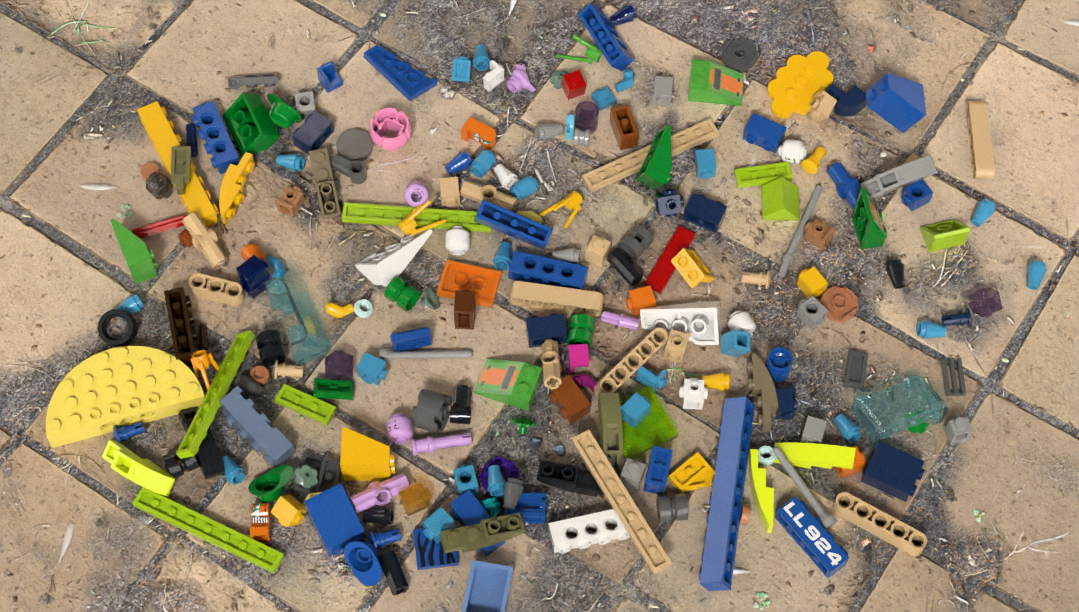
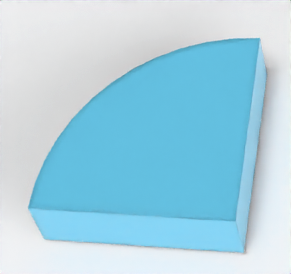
M568 115L566 138L567 140H573L574 115Z

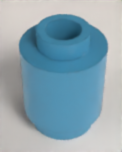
M482 150L471 163V172L480 178L485 176L496 163L494 153L489 150Z
M527 175L514 183L513 187L510 188V192L518 200H524L537 192L538 183L534 177Z

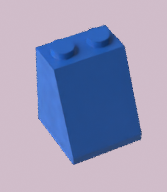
M887 73L865 91L867 107L903 133L926 116L923 84Z
M341 483L304 501L308 518L329 557L344 552L345 546L349 542L361 541L366 538L365 531Z

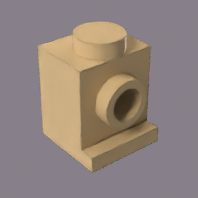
M823 90L813 95L815 99L811 102V108L808 112L810 117L818 122L829 117L837 102L835 98Z

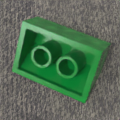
M243 92L222 115L242 157L245 152L253 155L269 149L280 137L273 122L270 120L260 95Z

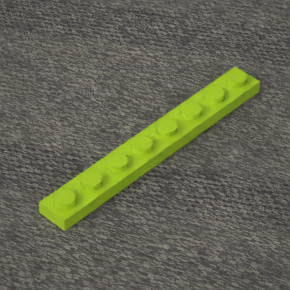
M344 202L342 222L398 226V223L405 219L416 207ZM425 208L414 218L418 225L417 228L446 219L445 223L431 229L451 230L454 226H461L466 231L488 233L492 231V228L474 221L477 213L474 211Z
M251 330L236 334L176 452L180 459L193 457L198 453L199 446L206 437L207 430L214 421L218 408L221 406L220 400L229 391V386L237 375V370L244 361L247 350L252 345L251 342L255 335Z
M144 487L141 488L132 503L134 507L275 574L285 557L283 553Z

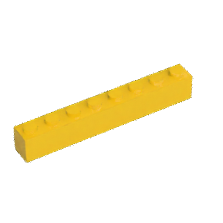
M156 101L137 109V112L170 177L172 147L181 146L182 141L178 134H174L175 128L172 121H167L166 117L168 115L165 108L160 107ZM191 161L190 183L185 184V194L179 196L188 213L197 212L206 227L218 222L217 214H219L215 203L211 204L209 191L203 189V180L200 175L196 176L195 172L197 170L193 161Z

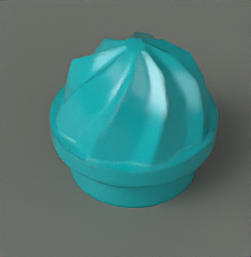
M497 497L481 501L483 508L490 517H494L499 513L501 503L498 502Z

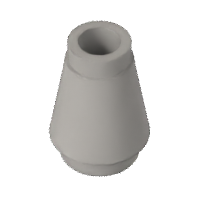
M540 123L538 126H535V135L538 140L545 141L563 134L561 123Z
M575 247L553 251V259L580 264L581 251Z

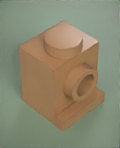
M287 186L280 198L276 199L277 211L294 218L305 202L303 191L296 186H293V188Z
M815 219L814 222L809 221L804 228V231H806L804 239L820 250H823L833 238L835 228H830L818 219Z

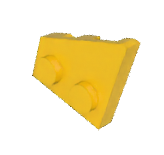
M697 452L671 473L667 479L680 493L712 486L715 471Z

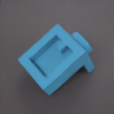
M459 56L458 59H453L451 81L470 83L472 61L468 60V57Z
M643 366L637 370L636 380L653 393L658 388L662 389L667 383L666 370H663L658 377L652 370L645 369Z

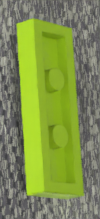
M789 162L734 169L737 188L765 185L780 177L792 181Z
M286 384L282 386L275 398V403L328 426L337 410L336 406Z

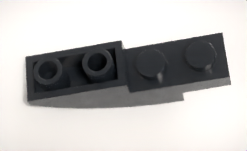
M198 407L178 412L185 432L188 431L198 411ZM208 428L207 435L202 440L199 451L195 455L205 479L225 474L210 428Z
M540 460L536 478L538 481L578 494L597 497L598 494L604 495L590 471L581 470L580 466Z

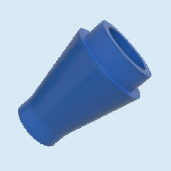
M466 151L459 152L444 167L451 176L456 172L469 168L473 161Z

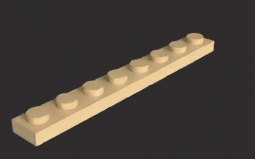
M708 119L672 135V157L718 137L719 131L712 120ZM651 145L583 174L582 180L589 192L592 193L639 172Z
M590 430L572 438L573 445L653 575L672 566L669 557Z

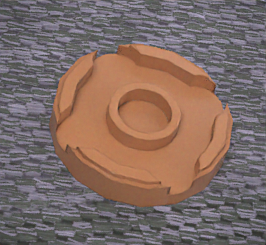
M830 287L822 294L820 303L828 310L827 318L834 322H846L852 319L857 312L858 298L853 291L846 287Z

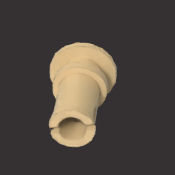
M743 271L741 282L742 284H756L759 287L766 285L768 290L771 283L770 271L767 274Z
M276 360L273 369L274 379H277V376H282V378H285V376L302 378L303 365H286L285 362L278 364V360Z

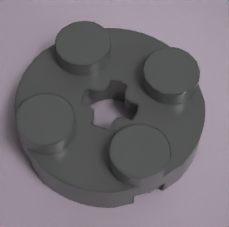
M739 38V40L730 39L723 46L722 62L730 69L744 73L747 69L753 67L757 61L758 53L756 46L746 38ZM740 52L743 53L742 56H737V55L735 54V53H738V54H739Z

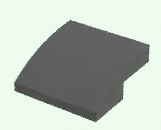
M307 453L302 454L299 467L307 464L311 468L318 471V483L306 489L295 482L292 492L308 495L310 493L324 492L338 484L341 472L340 460L328 456L321 458Z

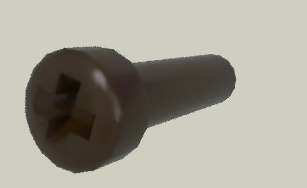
M202 324L200 325L199 349L207 351L206 325Z

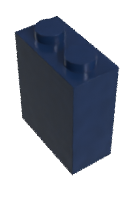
M880 441L861 482L906 502L908 496L913 497L917 486L914 485L916 479L921 480L925 471V469H922L924 461Z

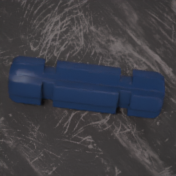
M192 123L186 125L187 146H191L192 149L191 157H196L198 155L195 124Z

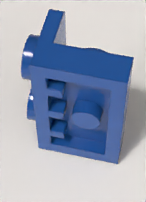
M428 327L390 335L393 351H406L432 345L431 333Z

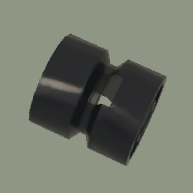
M267 330L256 336L255 339L257 348L260 350L259 356L262 365L274 366L276 360H278V364L285 360L286 357L283 346H281L280 332Z
M174 452L162 456L171 476L175 479L184 475V471L190 472L199 468L195 456L180 459ZM181 460L182 464L177 465L176 462Z

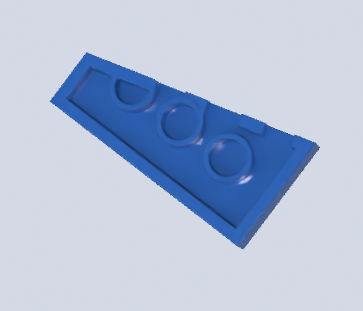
M379 45L364 52L363 57L409 101L437 86L438 80L433 77L431 79L428 78L423 71L413 69L408 62L398 60L396 55Z

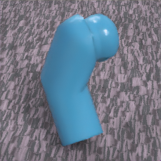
M632 69L624 70L623 81L614 85L617 93L633 86L635 74Z
M269 255L266 260L269 265L274 267L275 272L273 276L280 280L286 274L285 263Z

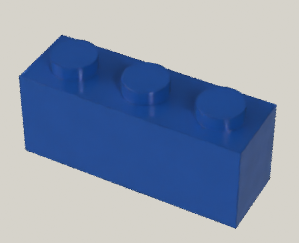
M470 490L450 503L449 514L455 522L459 521L462 527L479 524L481 520L491 518ZM505 541L477 549L479 553L482 551L487 556L505 544Z

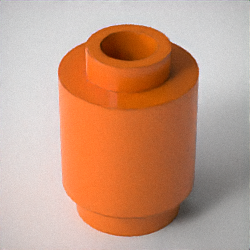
M247 244L243 247L241 256L251 269L258 272L267 266V257L257 244Z

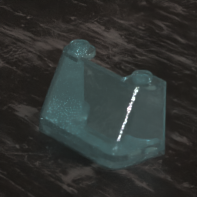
M273 278L265 281L272 310L280 309L284 312L285 316L295 313L299 322L298 325L291 327L288 331L295 364L302 365L328 354L330 350L329 341L308 293L282 278Z
M913 375L904 382L870 395H860L854 399L855 402L851 407L872 449L878 446L881 439L886 437L890 439L894 433L923 422H926V424L932 422L933 425L943 421L948 411L944 400L922 376Z

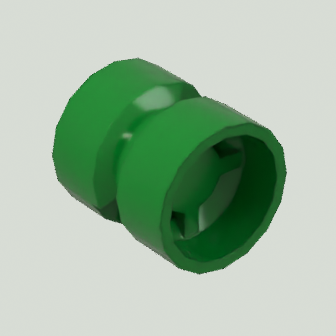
M399 276L395 277L388 284L384 293L386 298L392 302H397V305L406 312L415 306L421 295L418 289L412 285L408 286V282Z
M584 314L571 316L567 344H588V349L591 348L595 320L591 316Z

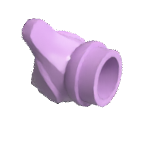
M515 63L512 76L506 82L507 87L514 93L522 89L534 92L536 89L530 84L525 65Z

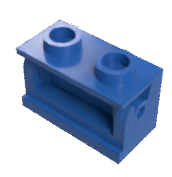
M753 113L744 129L743 140L762 147L766 151L776 153L777 148H779L785 137L787 127Z
M653 446L643 491L663 495L673 450Z
M539 491L522 493L515 510L505 508V515L520 513L523 523L545 524L546 493Z

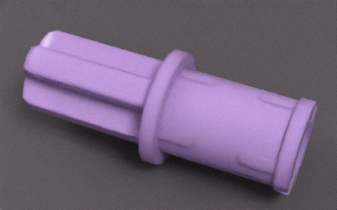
M607 311L602 312L601 321L618 325V328L624 327L637 331L640 319L625 316L623 313L619 315Z

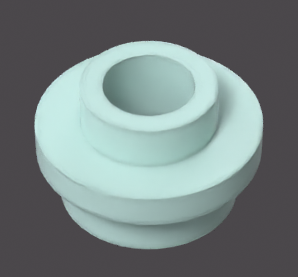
M366 299L358 300L354 305V312L360 318H367L372 314L373 306Z
M762 446L758 449V462L760 464L770 465L775 461L776 456L773 453L772 447ZM765 454H767V455H769L770 457H769V458H763L762 456L765 455Z

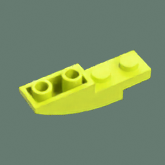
M115 439L108 441L102 457L112 464L110 468L146 489L163 496L169 495L175 481L173 476L149 459L140 458Z

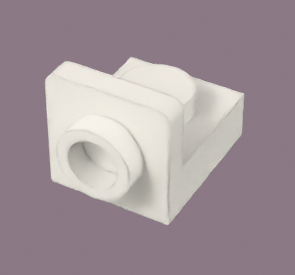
M494 60L489 62L490 71L483 77L484 89L488 92L504 81V68Z

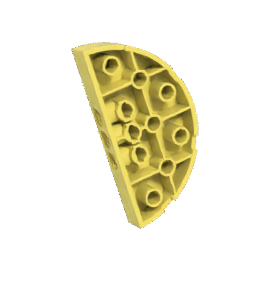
M123 346L108 349L82 361L60 382L47 410V439L51 447L54 448L113 432V426L119 429L122 425L125 427L142 421V423L177 415L178 412L198 407L199 409L205 396L194 373L182 361L176 360V357L169 353L144 346Z

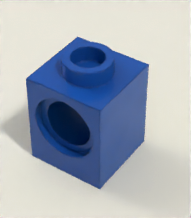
M922 179L904 188L901 196L902 202L911 211H914L930 202L933 191Z

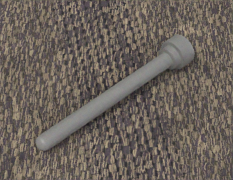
M379 348L380 359L386 361V363L391 361V359L471 358L473 356L471 350L391 352L387 348Z
M775 447L773 449L774 455L820 517L821 526L825 530L831 528L837 523L835 517L830 515L829 512H825L781 449Z

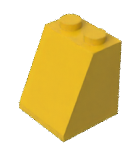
M342 428L340 467L343 481H385L392 478V474L396 472V463L394 462V454H391L390 446L348 428Z

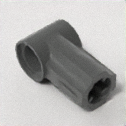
M340 153L333 156L330 163L331 168L349 177L354 184H362L366 181L367 175L362 161H353Z

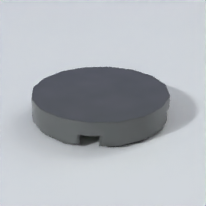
M350 129L338 137L336 147L337 153L353 161H364L371 155L373 144L371 137L365 131Z

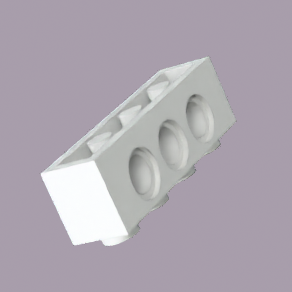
M613 509L551 522L548 525L554 553H567L571 549L578 547L579 549H585L592 544L599 543L604 545L611 540H626L630 538ZM609 524H612V525H614L616 528L613 529V530H610V529H608L606 526L609 525ZM594 529L596 533L589 534L586 530ZM574 533L576 534V537L569 538L567 537V534Z

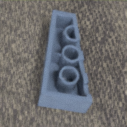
M239 386L235 387L220 400L224 413L223 419L230 427L234 426L237 429V434L243 440L247 439L255 452L258 453L260 451L264 455L263 459L270 466L273 464L275 467L283 465L295 454L293 444L276 426L271 428L272 424L264 413L258 414L259 412L250 398L247 400L243 398L242 390Z

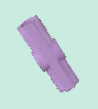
M401 473L383 482L374 481L370 483L366 490L349 497V500L357 514L375 505L384 506L388 504L392 497L409 490L410 485L406 476Z

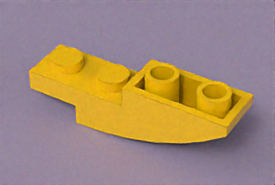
M245 152L237 166L229 165L223 178L219 196V207L223 224H227L229 219L234 217L238 204H241L244 200L242 187L246 183L248 174L252 173L255 167L253 155Z

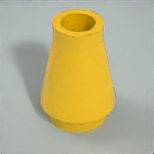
M722 372L707 376L702 375L704 387L724 392L725 390H730V374Z

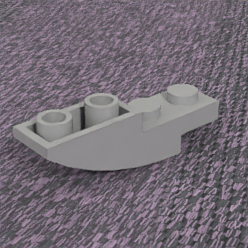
M930 155L878 174L874 178L861 183L860 186L866 189L872 199H875L938 172Z

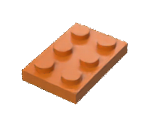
M446 260L437 289V296L455 300L456 290L468 289L475 291V304L492 308L502 272Z

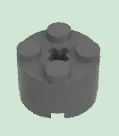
M421 389L418 397L419 402L417 406L413 407L411 417L415 418L414 426L440 434V431L445 429L450 416L447 408L448 405H452L451 396L428 389Z

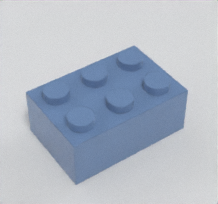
M472 560L462 612H506L513 579V567Z

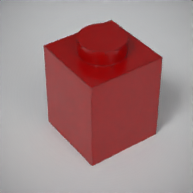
M580 70L563 75L561 86L568 100L585 94L587 85Z

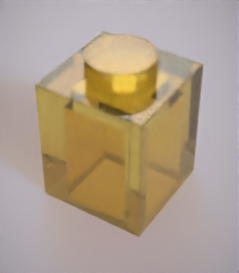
M421 482L399 492L400 501L408 516L430 507L429 499L432 498L430 491L427 487L424 488Z

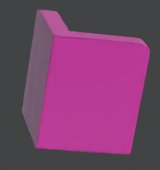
M588 344L568 345L570 374H574V367L589 366Z

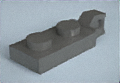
M278 73L228 77L229 89L237 90L242 85H246L247 88L257 87L258 84L272 87L275 86V83L279 82Z

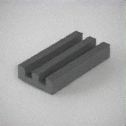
M942 358L941 368L945 396H965L966 388L961 358H957V360H954V358H949V360ZM947 365H950L953 391H950ZM955 365L957 366L960 391H958Z

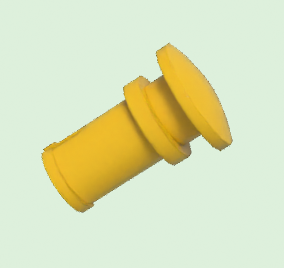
M818 146L811 156H808L801 162L803 170L809 174L817 173L820 161L826 155V150Z

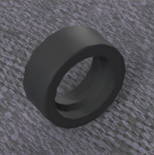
M113 309L101 316L97 329L103 342L114 347H123L134 340L137 334V323L131 314L123 310ZM122 317L128 323V332L121 339H113L107 333V325L111 319Z

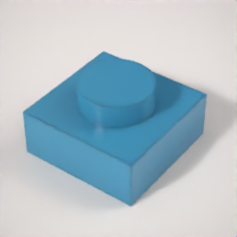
M608 87L591 94L592 100L600 111L616 104V99Z

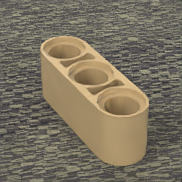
M195 273L189 278L192 294L196 297L231 306H239L244 302L242 287L237 282L201 273Z

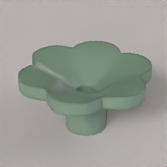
M567 71L553 72V76L550 77V83L554 84V88H562V77L569 74Z
M429 287L423 290L425 298L421 300L422 305H429L432 310L439 308V297L433 292L432 288Z
M305 464L295 470V482L308 489L318 483V471Z

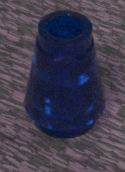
M625 5L609 17L614 27L634 21L637 15L632 5Z

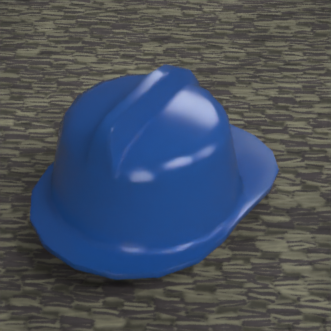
M363 540L349 542L344 549V558L355 577L364 585H376L382 578V567L378 561L376 547Z

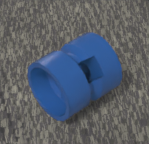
M783 347L774 348L769 352L765 366L773 381L781 382L789 376L793 356L789 350Z

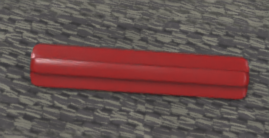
M182 214L132 229V233L141 239L184 226L182 220L186 216Z

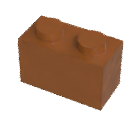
M624 105L610 109V124L620 150L637 147L639 133L629 106Z
M567 375L561 379L562 384L557 389L551 390L549 388L548 397L552 404L558 406L561 417L564 420L567 419L572 424L590 413L591 404L571 376Z

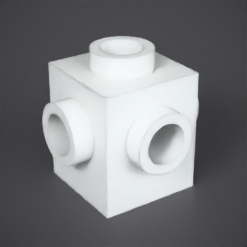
M698 378L684 379L683 386L679 388V398H683V409L702 410L704 399H707L708 388L704 387V380H699Z

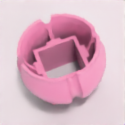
M384 108L375 113L374 118L371 119L369 126L370 137L378 147L396 152L397 149H400L407 143L411 136L410 121L404 112L400 111L398 113L396 108ZM387 130H391L397 133V136L395 138H388L384 134Z

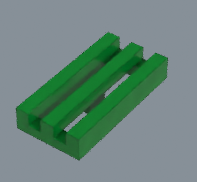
M314 378L313 397L353 400V381Z

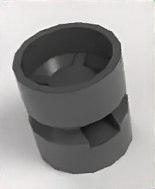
M635 225L618 246L629 259L636 261L644 253V250L653 243L654 238L646 228L641 225Z
M686 494L673 495L672 498L668 495L657 496L656 505L659 522H669L672 518H675L676 521L688 520Z

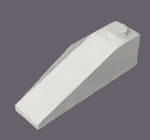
M427 229L413 237L410 234L400 240L401 243L385 247V252L377 255L373 253L355 264V266L374 285L388 286L395 277L403 272L433 231L432 229Z
M720 301L693 302L640 309L641 328L653 331L660 327L665 329L668 335H670L671 329L690 334L689 341L694 342V344H720Z

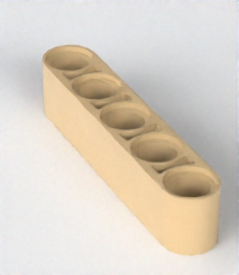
M967 101L966 120L973 179H993L995 166L987 102Z
M514 281L511 287L509 302L516 306L597 317L602 314L604 295L594 291Z
M659 327L647 334L595 384L594 393L598 397V393L615 392L668 340L666 330ZM654 335L658 336L659 342L655 340ZM641 347L646 349L647 354L642 352ZM628 359L633 361L634 367L629 364ZM615 371L620 373L621 379L616 377ZM602 384L608 387V392L602 388Z
M847 492L837 495L833 511L838 516L910 555L918 556L923 552L927 544V537L922 532ZM839 502H845L848 506L843 507ZM857 512H863L866 516H859ZM875 522H882L884 526L880 527ZM894 531L900 532L902 536H896ZM912 541H917L921 546H915Z

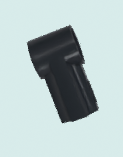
M461 384L455 386L453 405H451L450 423L470 424L471 387Z

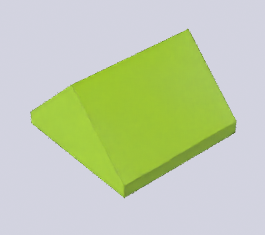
M784 177L761 186L762 220H800L798 186Z
M956 219L920 226V231L928 251L933 252L964 245L969 235L970 227Z

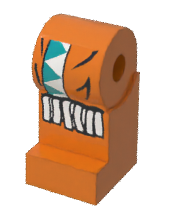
M469 117L461 129V139L468 142L471 138L479 142L484 148L494 147L496 144L495 130Z
M270 503L252 504L250 537L258 542H270Z

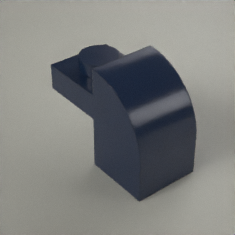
M833 83L827 87L826 92L837 100L834 113L844 117L854 116L867 105L866 93L856 85L847 93H844Z

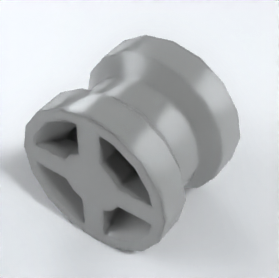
M575 128L573 146L583 145L588 147L590 129L580 130V128Z

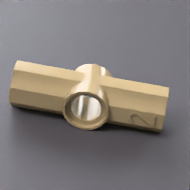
M468 180L463 182L460 190V196L479 203L485 200L511 212H514L518 201L513 196L497 191L492 185L482 186Z
M193 212L183 218L182 222L192 236L194 247L198 251L203 252L213 268H216L228 259L217 243L215 232L206 227L197 212Z
M548 339L541 345V361L544 385L552 390L557 389L562 384V367L560 364L558 342Z

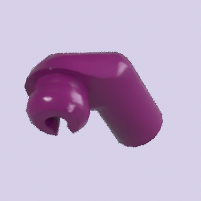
M576 375L573 378L579 388L588 387L594 393V386L597 382L590 375Z

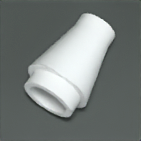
M498 164L494 168V172L503 188L510 190L513 184L518 181L517 175L504 167L503 164Z

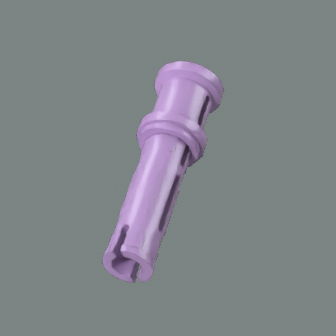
M468 432L436 438L429 435L427 438L416 440L410 438L412 454L416 456L417 453H433L437 449L472 445L471 434Z

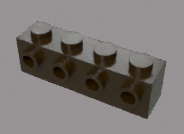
M183 287L166 290L164 295L176 360H180L187 367L193 366L190 360L192 354L200 350L199 345L195 346L194 340H198L196 329H192L191 325L195 323L193 312H189L188 307L192 306L190 296L185 295Z

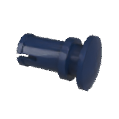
M966 308V312L959 311L955 314L941 315L943 326L959 324L964 326V324H968V327H971L972 316L969 308Z

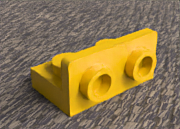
M683 248L671 260L691 288H695L701 282L711 283L715 279L694 250Z

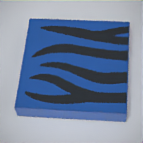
M423 529L413 530L418 570L458 565L457 551L444 553L441 541L438 544L433 539L430 541L424 535Z

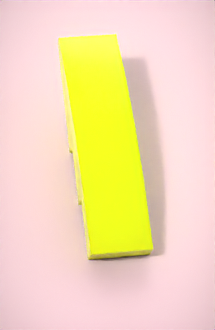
M798 442L774 444V448L779 447L792 466L811 469V466L832 469V466L853 469L856 448ZM776 457V459H775V461H774L773 463H779V464H781V463L779 462V460L777 459V457Z
M750 449L748 461L752 495L766 532L771 533L774 520V488L766 487V469L758 468V450Z

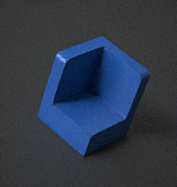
M333 61L317 68L318 80L327 93L343 85V81L335 71Z

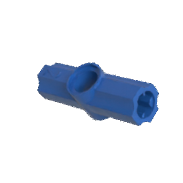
M834 163L828 168L827 173L835 183L840 198L846 199L854 210L861 186L855 177L851 178L842 163Z

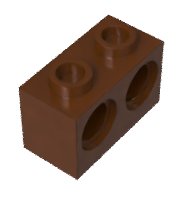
M468 289L456 290L454 302L455 329L474 330L476 312L475 291Z

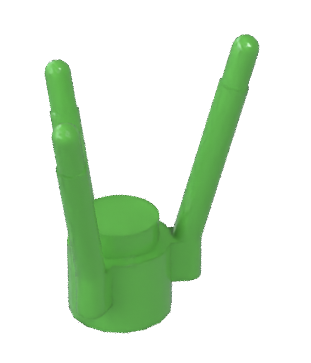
M574 34L572 38L587 47L585 56L588 57L557 55L558 58L587 62L592 65L593 61L598 63L602 51L600 48Z

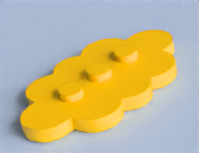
M814 51L807 57L793 55L788 58L785 67L778 69L776 79L769 82L767 94L773 100L771 103L773 115L785 119L794 112L799 115L808 114L811 108L810 104L815 99L813 95L827 90V87L833 83V75L828 70L829 58L825 53Z

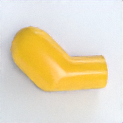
M328 302L325 305L326 312L336 318H342L354 312L351 303L343 307L333 302Z

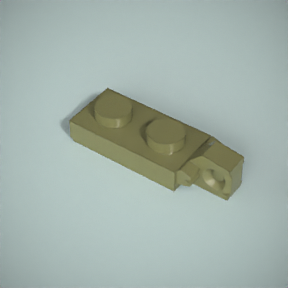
M191 146L172 147L170 177L172 185H176L177 195L185 194V184L190 183Z

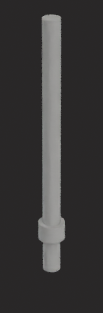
M816 186L790 247L781 260L782 265L778 272L780 277H785L788 268L792 266L793 256L803 236L804 228L809 222L821 195L822 186Z

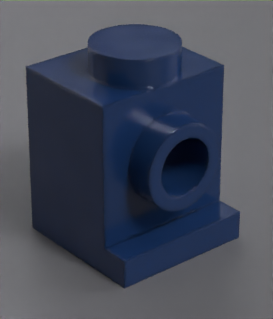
M796 388L776 389L778 399L776 418L783 420L793 419L794 411H797V400L794 399Z

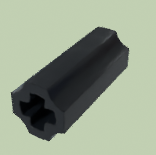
M616 248L609 253L607 261L630 286H634L642 280L643 273L620 248Z
M394 550L382 553L378 556V560L392 595L405 593L409 586Z

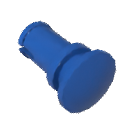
M142 421L125 427L122 425L119 429L113 426L115 440L121 443L123 439L126 441L129 437L145 433Z
M399 528L382 533L378 531L375 535L372 531L369 532V541L376 549L377 546L384 547L385 544L401 541L402 538L401 533H398L400 532Z

